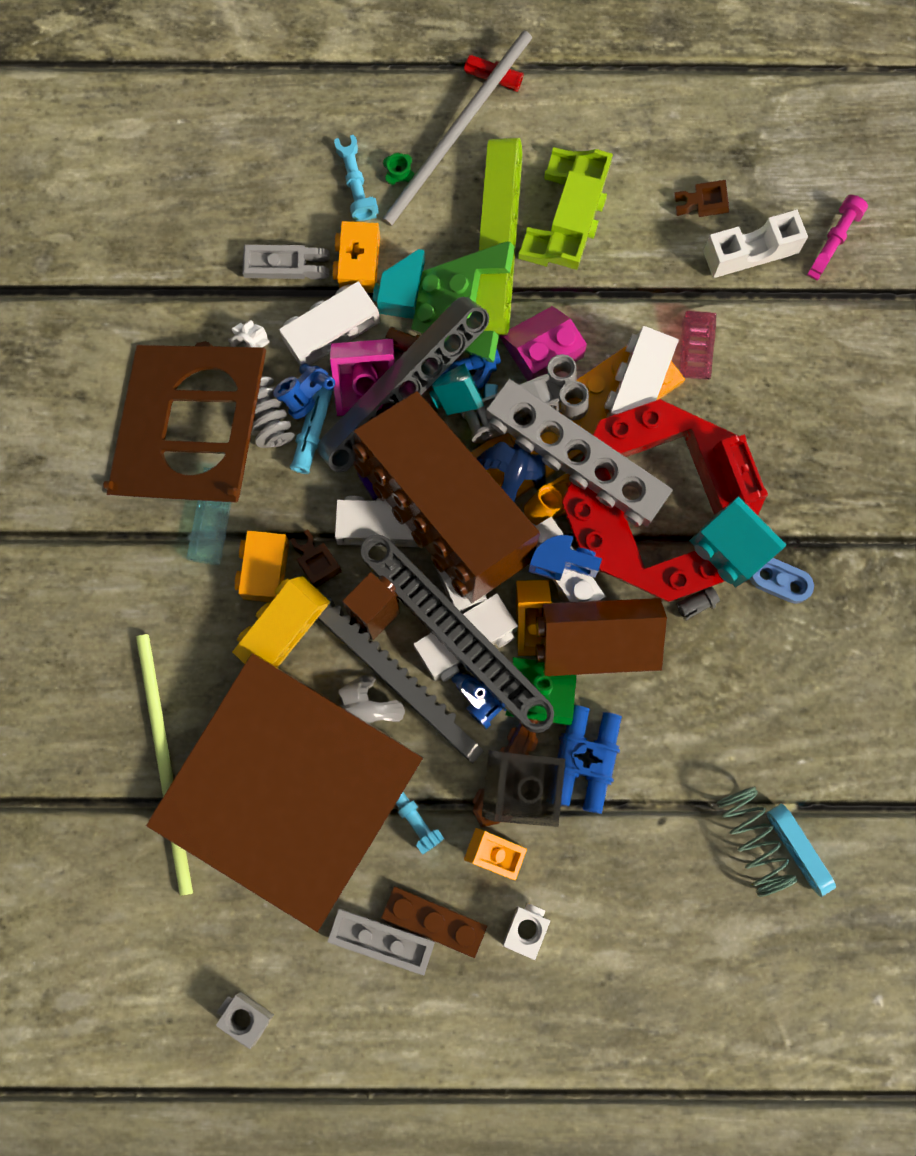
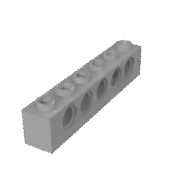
M508 379L486 410L487 419L490 420L488 424L495 431L503 435L507 432L515 437V443L520 448L529 453L532 450L543 457L542 461L548 467L555 471L561 469L569 474V480L573 484L584 490L588 487L597 493L596 498L602 504L609 508L616 506L625 512L624 518L635 526L640 527L642 524L647 528L673 491L672 488L511 379ZM527 414L532 421L524 426L518 425L514 421L516 415ZM550 431L558 436V441L553 444H547L542 441L540 436ZM571 450H580L584 453L585 459L582 462L576 463L571 461L567 454ZM599 468H606L612 473V478L608 481H601L595 476V471ZM627 486L635 487L639 492V498L635 500L627 499L624 497L622 489Z

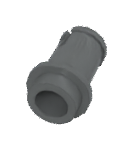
M711 586L698 591L682 601L676 602V606L683 619L687 621L709 607L711 609L716 608L715 604L719 603L720 599L715 589Z

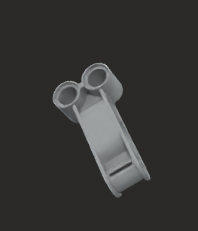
M560 354L554 356L548 362V374L520 384L521 387L558 412H561L570 420H580L588 412V389L584 384L577 381L575 361L568 355ZM561 371L569 373L566 377H558L555 374ZM498 393L482 399L484 406L477 409V412H474V410L461 412L462 418L467 420L471 429V440L473 443H483L503 435L495 431L488 424L490 420L487 419L486 412ZM574 397L582 400L578 404L567 402V400ZM522 413L516 415L514 421L518 425L524 426L529 424L532 419L529 415Z

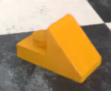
M475 828L464 861L516 881L527 849L484 830Z

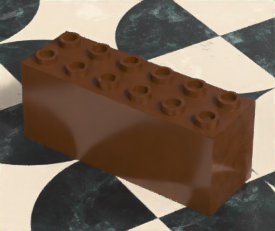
M418 391L354 430L353 451L355 453V461L353 465L357 473L362 478L367 477L373 484L372 488L376 496L381 501L386 500L392 507V513L401 525L406 524L412 531L411 535L415 543L420 548L425 547L432 555L431 560L441 573L444 571L452 580L451 584L459 596H466L471 604H473L531 563L540 536L539 530Z

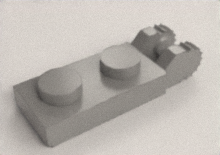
M244 245L242 274L244 278L305 279L307 277L314 280L327 279L329 277L328 268L320 265H305L306 260L311 262L328 261L330 252L324 248L305 247V245Z

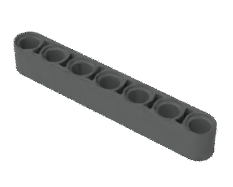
M460 297L455 300L321 438L317 449L327 465L333 471L340 473L350 469L355 461V453L353 451L354 430L416 391L422 395L486 329L489 323L487 311L469 297Z

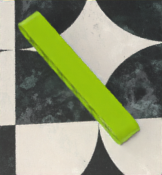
M520 138L488 140L479 251L503 242H511L516 248L522 169V143ZM515 249L510 273L481 274L476 303L484 308L489 315V323L484 331H495L498 335H507L509 332Z

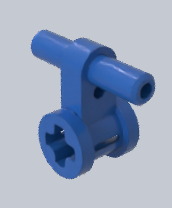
M307 363L302 364L299 368V372L302 375L298 379L294 376L284 379L276 386L273 392L278 401H283L289 408L288 413L294 419L304 417L313 409L315 400L312 396L322 387L330 390L335 386V380L328 376L326 370L319 366H311Z
M459 672L451 678L461 694L470 703L466 710L484 729L487 730L491 726L490 721L501 710L506 711L502 704L472 675Z

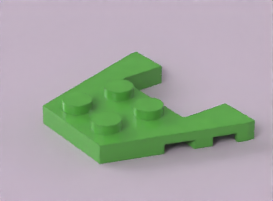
M503 242L422 271L411 329L417 334L422 335L460 297H469L476 302L481 274L510 273L515 249L514 245L511 242ZM483 331L464 352L481 357L485 361L494 362L499 335L495 331Z

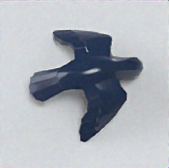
M499 442L476 458L486 470L497 468L504 472V481L501 488L513 502H515L517 491L525 479L533 481L534 488L537 491L546 483V466L542 461L543 457L539 454H531L523 450L516 443L512 448L505 442Z

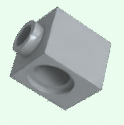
M240 992L234 998L228 996L217 1011L221 1018L216 1026L248 1049H251L257 1043L274 1014ZM237 1009H244L249 1013L251 1022L248 1027H240L235 1022L234 1016Z

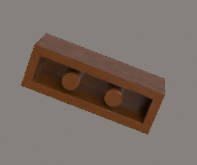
M370 572L343 600V604L353 622L360 624L362 630L368 632L371 639L374 640L400 614L398 607L399 600L396 598L398 596L395 592L396 587L385 576L381 575L377 578Z

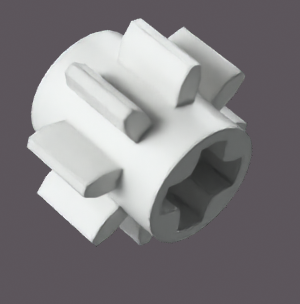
M252 320L244 325L239 323L233 327L232 331L235 335L228 339L231 347H264L269 343L264 328L253 324Z

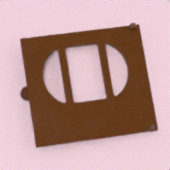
M207 341L197 342L195 346L137 345L110 479L103 483L104 488L107 489L106 495L237 503L242 487L266 349L264 347L212 346ZM208 369L220 370L229 374L238 388L236 391L176 390L192 374ZM174 401L236 403L229 442L165 440L172 403ZM164 452L225 454V456L216 466L204 473L185 475L174 471L168 465Z

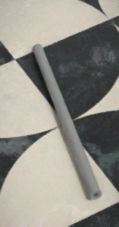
M522 31L384 215L382 220L387 225L392 226L531 41L532 36L527 31Z

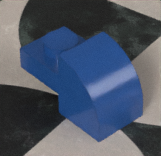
M559 535L551 537L540 544L533 554L528 572L560 581L563 571L566 569L595 578L602 558L595 557L596 553L589 549L577 548L576 551L570 549L574 536Z

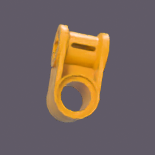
M564 474L553 482L542 486L525 504L524 514L533 524L538 525L549 517L556 519L566 515L562 501L571 483L569 474Z

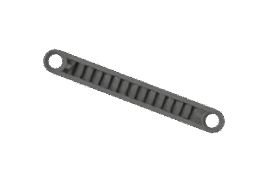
M377 534L365 539L361 546V556L365 564L378 578L383 575L396 587L397 598L410 609L412 614L446 646L448 651L527 730L540 733L549 729L554 719L553 706L531 682L387 537ZM375 545H383L387 549L385 557L381 560H373L369 557V551ZM533 706H541L546 710L547 718L542 723H532L527 717L529 709Z
M327 597L331 603L318 617V620L473 764L484 751L455 723L456 714L453 712L446 715L447 708L445 704L436 706L437 697L435 695L427 697L428 690L425 685L417 688L418 679L416 677L408 679L409 672L407 668L398 670L400 666L398 660L393 659L389 661V652L387 650L380 652L381 646L379 642L374 641L371 643L370 634L368 632L362 634L363 630L360 624L356 623L353 625L351 616L349 614L344 616L342 608L340 606L334 607L335 604L332 598Z

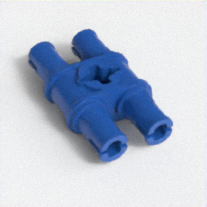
M574 705L572 725H566L565 733H561V736H559L561 741L556 765L552 767L556 776L550 802L570 806L575 778L583 776L588 781L583 810L602 814L607 787L614 783L612 775L616 756L620 753L619 746L616 743L622 716L603 712L598 738L590 742L584 737L590 709ZM587 750L589 751V757L598 762L591 763L585 768L583 767V761L574 756L582 755Z

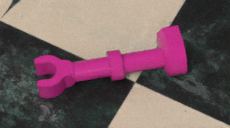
M856 195L846 196L839 208V212L843 215L836 227H832L828 232V240L807 276L818 281L837 247L846 240V232L853 220L860 222L868 209V204L864 199Z

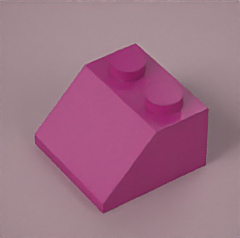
M553 306L509 329L507 335H500V339L527 381L548 374V362L556 355H568L575 362L584 358L587 346L571 318Z
M393 339L331 343L330 362L332 378L335 380L334 396L337 416H344L395 363Z

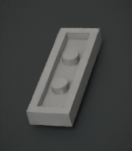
M338 909L327 941L328 943L423 976L435 944L433 940L343 909Z

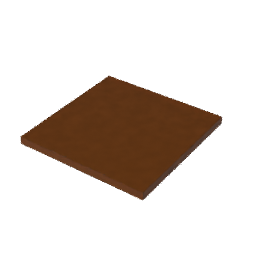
M252 653L146 826L318 932L424 757L260 656Z

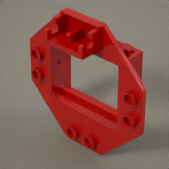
M661 399L600 420L593 434L625 457L684 437L714 515L738 496L759 515L763 503L768 496V492L764 488L746 442L745 434L741 436L736 435ZM599 468L595 471V476L599 480L608 481L611 479L608 469ZM572 482L570 483L562 501L564 511L578 548L589 549L596 553L595 557L602 558L600 571L666 602L725 582L718 574V569L709 560L700 557L696 551L645 568L629 524L623 516L624 512L616 506L609 508L602 504L596 498L597 493L588 487L584 490Z

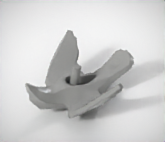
M372 672L363 675L339 690V696L342 700L340 706L369 724L378 720L399 722L403 719L405 709L398 700L383 703L369 701L367 692L368 688L373 686L376 680V673Z

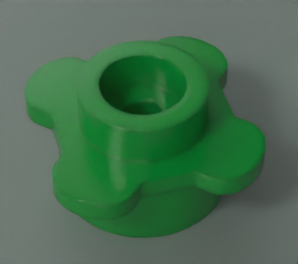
M395 153L383 160V166L387 170L385 180L388 184L394 185L398 181H411L415 174L411 170L412 157L410 155Z

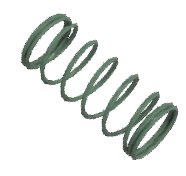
M754 786L721 799L716 804L719 808L749 797L723 813L722 817L724 818L762 810L751 819L732 829L729 834L733 835L758 828L770 827L764 833L737 849V851L741 852L760 846L778 844L766 854L745 865V868L749 869L772 862L786 861L773 872L753 882V886L768 883L758 888L755 892L758 893L757 896L763 897L792 886L798 879H796L795 875L769 878L785 868L789 863V859L775 858L759 862L778 850L781 842L768 841L751 845L772 831L774 825L761 824L741 829L763 815L766 810L764 807H755L733 812L757 796L758 790Z

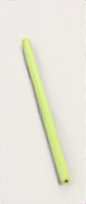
M148 634L136 636L164 797L174 778L150 638ZM171 842L180 896L192 894L193 888L186 851Z

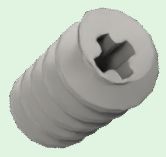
M261 377L252 426V434L256 436L255 443L260 448L282 446L295 438L293 432L284 433L291 427L290 421L280 422V420L287 416L285 410H276L283 403L277 399H272L275 397L273 395L275 388H267L274 383L271 377Z

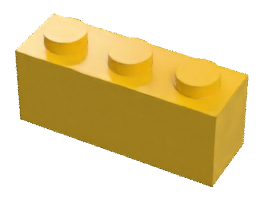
M305 577L285 579L276 588L275 593L277 596L273 601L263 605L256 613L258 620L252 627L248 626L240 633L237 638L239 644L232 653L244 664H246L250 655L255 653L274 666L279 667L331 602Z

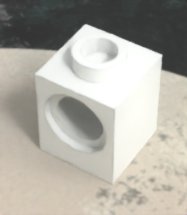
M529 903L526 904L525 909L517 906L502 943L503 947L535 960L550 923L549 919L543 917L545 910ZM524 920L534 921L537 927L536 934L530 939H523L518 934V926Z

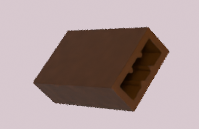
M661 598L542 604V617L536 618L537 637H541V644H536L535 652L536 662L543 665L544 676L662 671L667 616Z

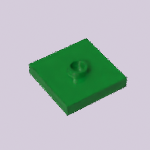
M513 657L512 664L553 706V723L572 725L577 675L544 676L542 663H537L536 660ZM533 706L529 709L527 717L532 720L545 721L547 712L541 706ZM506 709V714H505V716H512V717H514V716Z

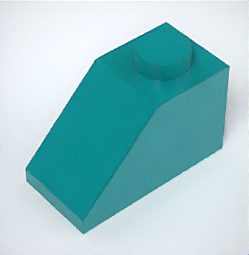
M416 250L382 273L380 284L375 283L373 291V302H377L379 314L413 319L422 271H424L425 267L424 250Z
M465 363L440 375L432 384L434 390L429 392L437 409L443 407L447 415L479 409L484 406L479 390Z

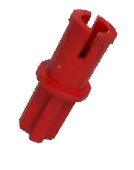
M469 55L465 62L464 71L486 80L499 61L492 63ZM509 69L498 85L518 92L524 73Z

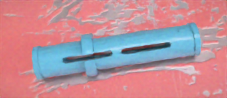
M322 387L312 396L315 400V405L306 415L301 433L296 436L297 448L290 465L291 470L297 473H310V467L320 441V433L334 388L327 390Z

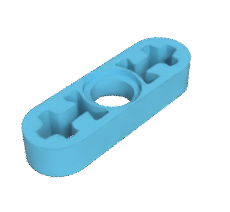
M779 804L768 811L766 814L771 825H774V830L816 894L823 897L834 890L836 884L786 806Z

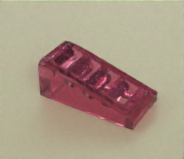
M685 312L682 320L679 370L684 378L711 379L716 313ZM690 336L704 337L706 341L690 340ZM689 349L704 350L705 354L689 353ZM688 361L704 363V367L687 365Z

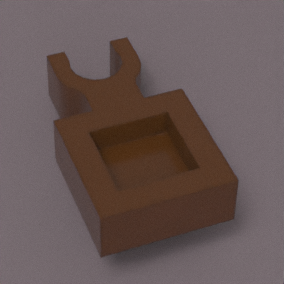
M726 180L695 184V193H688L687 191L674 192L675 202H687L685 205L676 206L677 216L686 215L698 209L699 217L729 213Z
M307 529L304 531L308 539L306 544L299 545L294 538L290 539L297 553L303 555L296 559L311 584L317 588L341 573L342 570L324 543L315 548L313 536Z

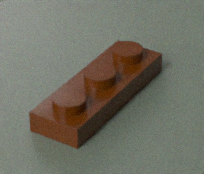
M396 886L393 888L381 917L386 921L472 958L476 957L488 927L483 923Z

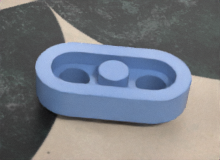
M772 558L750 578L751 583L756 588L794 604L808 599L814 590L813 579L807 572L775 558ZM761 570H765L770 574L769 580H764L760 576ZM791 583H796L799 586V593L791 591Z

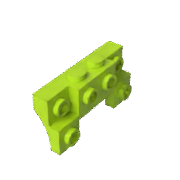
M553 147L544 179L565 186L552 223L551 231H544L527 227L518 259L545 267L550 262L578 270L588 238L594 239L599 221L594 219L596 212H602L606 202L607 194L602 193L611 165L612 153L598 149L568 151Z

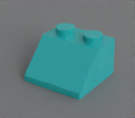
M739 496L715 514L689 540L694 545L697 554L703 559L709 560L718 569L720 577L727 583L733 584L735 588L750 579L786 546Z

